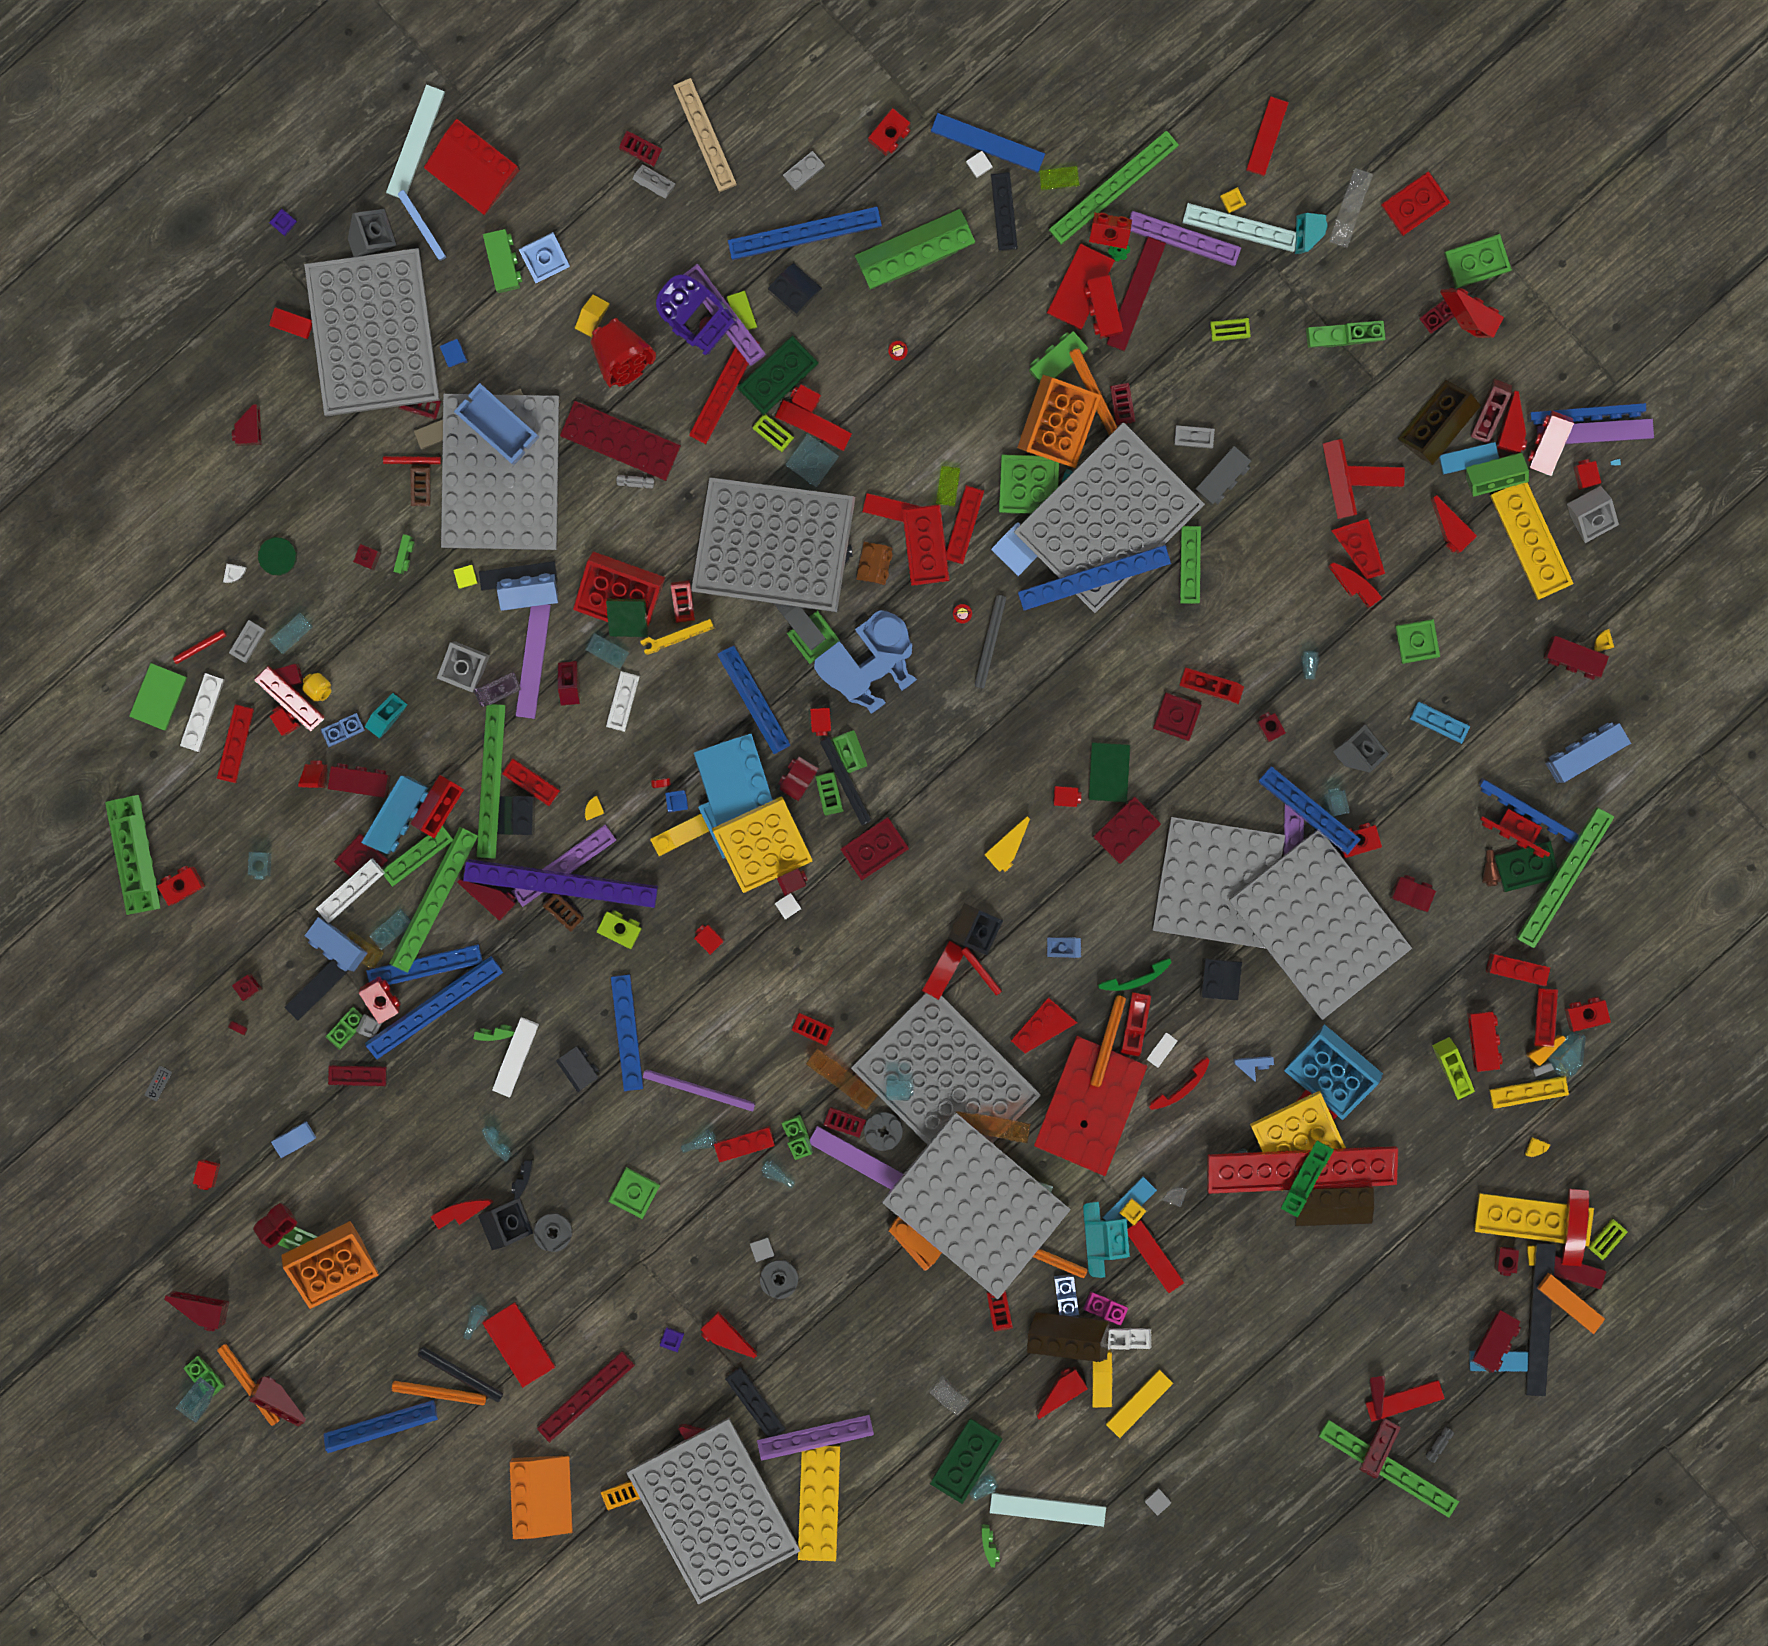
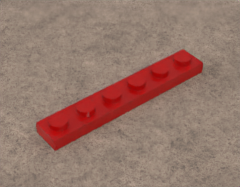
M735 347L689 434L690 437L707 445L749 365L737 347Z

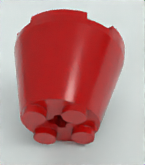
M618 318L612 319L606 326L598 327L592 332L591 346L602 377L609 387L613 385L622 387L633 382L643 375L642 371L648 364H653L656 359V353L653 348L623 322L619 321Z

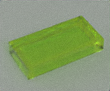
M1077 166L1039 171L1041 191L1080 185Z
M941 466L936 504L955 507L961 468Z

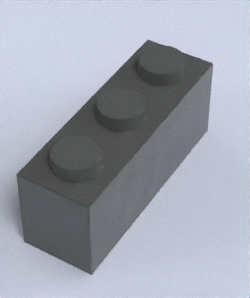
M1234 446L1194 491L1211 506L1214 503L1218 505L1225 497L1223 495L1227 488L1231 490L1238 483L1235 479L1240 474L1244 476L1251 468L1249 466L1251 460Z

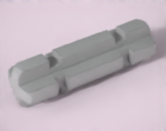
M617 475L616 483L618 486L627 485L640 488L645 486V488L651 489L654 487L653 478L646 477L644 479V477Z

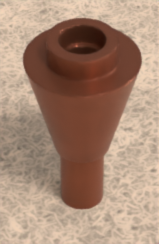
M1488 850L1486 851L1487 863L1482 883H1486V886H1497L1498 882H1501V878L1494 862V851Z

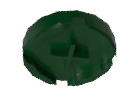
M274 537L266 540L261 545L258 551V561L265 572L275 576H282L294 568L297 562V552L290 541Z

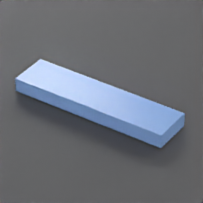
M404 190L398 193L399 198L438 260L442 261L446 258L444 252Z

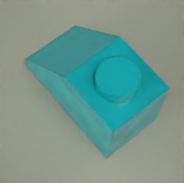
M1304 213L1296 216L1295 254L1308 252L1326 234V215Z
M392 693L372 713L365 728L378 738H381L391 728L408 704Z

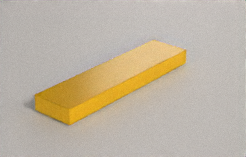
M1566 1076L1489 1089L1493 1109L1569 1095Z
M1159 1369L1120 1408L1106 1425L1121 1438L1167 1391L1173 1382Z

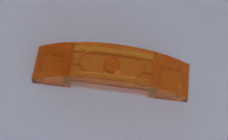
M818 1048L806 1062L810 1068L826 1078L865 1110L868 1109L878 1096L873 1090Z
M955 1111L982 1135L1028 1143L1031 1125L1029 1123L977 1113Z

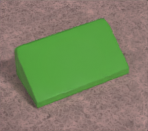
M854 730L832 738L848 773L867 766Z
M295 1227L288 1234L283 1235L278 1245L292 1250L318 1236Z

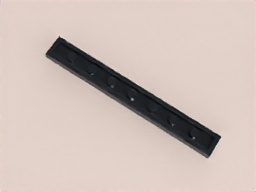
M1535 1243L1528 1371L1525 1392L1529 1396H1546L1552 1300L1538 1290L1537 1287L1548 1273L1554 1276L1556 1244Z

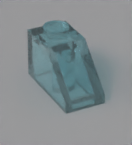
M1570 1033L1566 1040L1548 1057L1558 1075L1572 1077L1583 1065L1586 1040L1584 1035Z
M199 1377L176 1409L196 1423L208 1408L215 1388Z

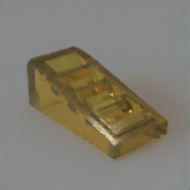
M349 931L347 934L349 939H356L354 943L358 946L361 943L363 950L368 948L367 955L361 963L368 968H375L384 953L353 931Z

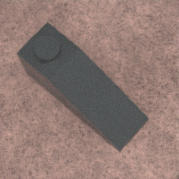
M773 603L811 651L826 640L801 607Z

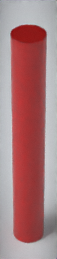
M383 456V464H441V457Z
M222 629L173 657L174 662L178 664L226 637L225 631Z
M964 947L961 950L963 955L996 996L1000 994L1002 990L968 947Z

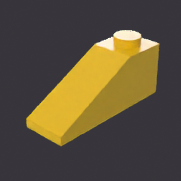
M700 814L650 840L658 856H662L709 832V829Z
M1028 816L984 854L999 872L1001 870L1006 872L1013 865L1012 861L1016 856L1030 820Z
M1111 1349L1108 1350L1107 1360L1101 1362L1092 1361L1093 1408L1112 1407Z

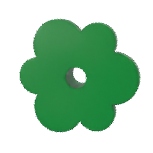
M1127 245V249L1110 246L1108 254L1112 255V259L1115 262L1120 261V259L1125 260L1130 252V247Z

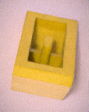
M592 295L582 308L575 329L592 338V332L600 324L610 303Z

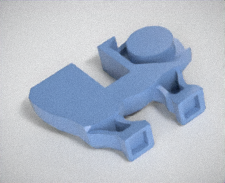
M882 610L874 613L865 623L855 629L873 656L858 666L839 641L816 658L814 664L816 672L827 684L840 691L849 702L867 707L871 714L886 704L883 699L871 695L869 690L871 682L884 677L887 673H891L894 681L899 684V688L903 691L917 680L914 676L908 674L905 659L909 658L912 654V643L909 640L906 625L895 614Z

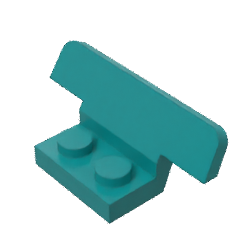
M1090 1202L1083 1206L1088 1269L1092 1277L1103 1278L1105 1277L1104 1260L1130 1257L1127 1219L1101 1220L1099 1202Z

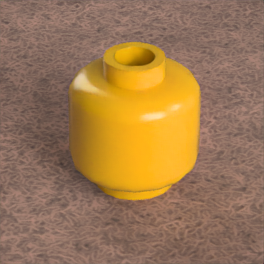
M309 674L304 678L303 691L313 701H324L331 694V683L322 674Z

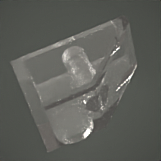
M943 1375L929 1389L930 1393L944 1407L956 1415L970 1403V1400Z

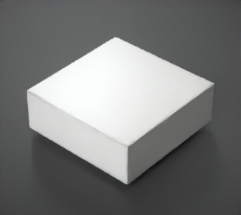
M983 151L966 161L976 178L993 168Z
M791 893L775 903L785 919L801 909Z

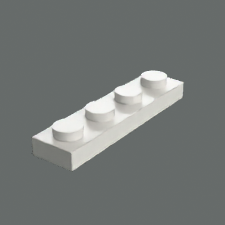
M205 673L180 746L200 752L224 679Z
M374 859L369 860L318 906L316 910L330 923L383 876L385 872Z

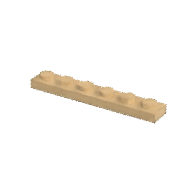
M689 78L673 85L719 193L736 186V181L692 79Z

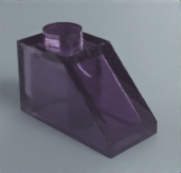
M514 672L475 688L474 693L480 707L491 705L521 690V687Z

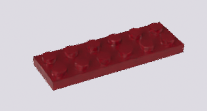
M574 401L560 434L562 438L664 481H667L681 448L679 444L577 401Z

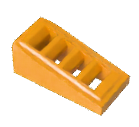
M1557 1035L1554 1047L1538 1046L1528 1052L1526 1056L1535 1065L1541 1066L1566 1038L1562 1035Z
M631 1480L601 1492L607 1510L640 1499ZM630 1486H632L635 1493L633 1496L629 1490ZM625 1488L628 1498L624 1497L622 1489ZM616 1491H618V1493H619V1495H620V1498H621L620 1501H618V1499H617V1497H616V1494H615ZM611 1493L615 1503L611 1504L607 1494Z

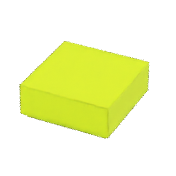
M473 565L454 570L459 589L478 584Z

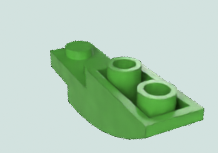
M1384 321L1306 328L1308 348L1336 347L1384 341Z

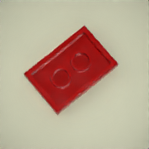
M1428 171L1382 203L1381 207L1403 237L1451 202Z

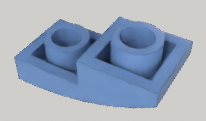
M356 713L320 731L329 748L365 730Z
M306 1121L292 1128L289 1132L273 1139L271 1143L280 1158L308 1144L316 1136Z
M1073 1274L1054 1276L1059 1315H1079Z

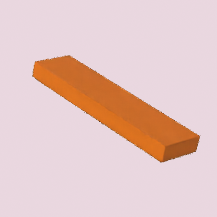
M1550 1273L1545 1276L1537 1287L1538 1290L1592 1334H1595L1604 1322L1605 1318Z

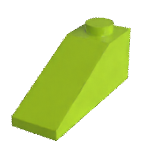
M1450 1037L1432 1045L1457 1100L1475 1092L1458 1048Z

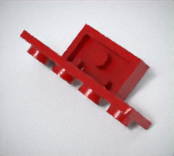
M1510 809L1507 810L1499 825L1483 816L1480 818L1483 821L1482 825L1490 830L1493 827L1500 830L1499 835L1508 840L1511 836L1517 840V845L1525 849L1527 846L1534 849L1533 853L1541 858L1544 856L1549 857V852L1533 844L1542 829L1541 826Z

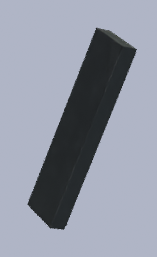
M1010 172L991 174L998 252L1018 250Z
M553 561L479 571L481 591L497 589V582L503 579L515 580L523 576L537 577L545 573L555 574V580L558 581L556 563Z
M333 959L284 1008L299 1021L350 970H342L337 966L338 962Z
M741 1367L725 1378L768 1438L777 1436L786 1429Z

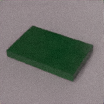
M1092 743L1088 800L1127 802L1130 745Z
M1551 841L1535 844L1549 852V857L1544 856L1541 858L1533 853L1534 849L1529 846L1526 849L1520 848L1494 855L1503 892L1552 880L1558 867Z

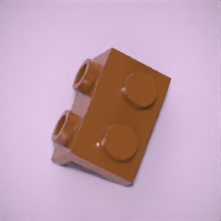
M864 542L856 579L885 585L889 576L888 569L892 559V548L882 544Z

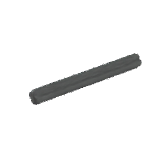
M997 595L975 681V687L983 689L986 684L1006 602V597L1002 595Z

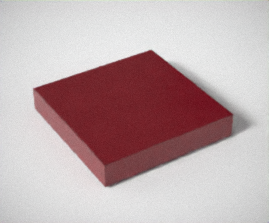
M1165 693L1153 729L1190 741L1202 705Z
M359 834L334 861L350 877L371 859H374L381 868L388 861L379 850L361 843L364 839L362 834Z

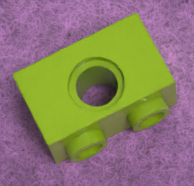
M612 910V912L607 911L597 933L632 949L642 930L639 927L640 923L631 918L629 921L623 919V914ZM618 923L625 925L626 930L623 934H619L615 930Z

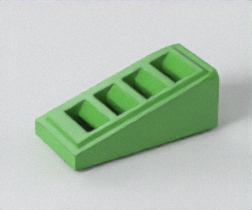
M831 772L815 776L824 814L831 815L843 812L835 773ZM832 780V783L825 785L821 784V782ZM833 787H834V790H832V791L823 792L824 789H829V788H833ZM836 796V798L825 800V797ZM837 803L835 806L827 807V805Z

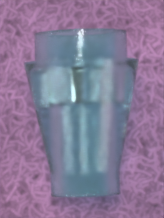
M1303 651L1301 661L1304 679H1315L1320 659L1316 651Z
M990 1474L983 1476L969 1494L973 1500L977 1501L995 1492L998 1483Z

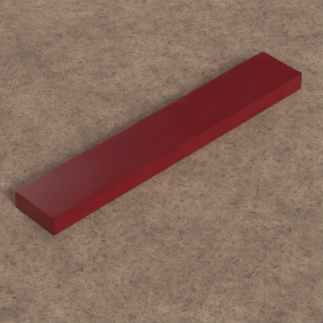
M1151 237L1147 238L1119 311L1123 333L1109 337L1108 346L1125 352L1166 243Z
M621 1351L539 1425L537 1430L550 1443L630 1371L635 1364Z

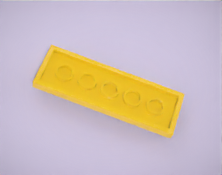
M1528 482L1505 488L1490 495L1536 599L1539 600L1574 584Z
M1478 1193L1474 1232L1565 1243L1568 1218L1567 1204ZM1589 1207L1585 1246L1590 1244L1594 1208Z
M828 1445L802 1451L798 1541L800 1552H798V1560L836 1561L840 1445Z

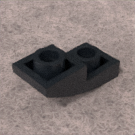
M526 1159L524 1164L521 1163L520 1175L524 1176L512 1182L511 1192L515 1194L514 1199H519L525 1191L531 1178L534 1159Z

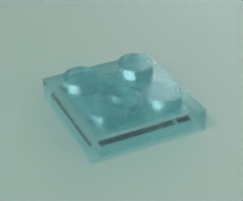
M807 434L785 466L817 488L839 456Z

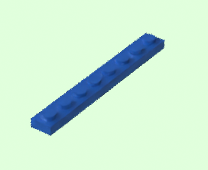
M878 207L731 239L728 240L732 260L874 229L882 227Z
M1163 545L1018 591L1023 610H1027L1171 564L1166 546Z
M490 956L365 1042L366 1047L376 1059H379L503 973L502 969L493 957Z

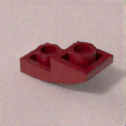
M1443 300L1419 318V320L1429 333L1432 334L1452 319L1454 315L1445 300Z

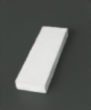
M621 671L606 727L625 732L640 676Z

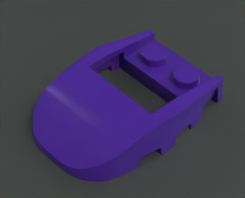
M687 275L672 277L661 289L656 299L657 310L663 320L667 321L673 328L672 331L677 336L679 335L685 339L691 346H697L702 349L704 355L710 354L721 338L737 322L720 297L702 283ZM708 297L720 309L700 333L695 336L684 324Z

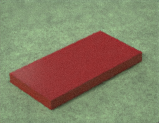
M1080 244L1047 314L1082 330L1089 315L1088 305H1091L1090 298L1085 296L1084 286H1087V280L1107 276L1115 260Z
M941 504L902 509L911 586L950 581Z
M516 1302L482 1322L522 1388L556 1367Z

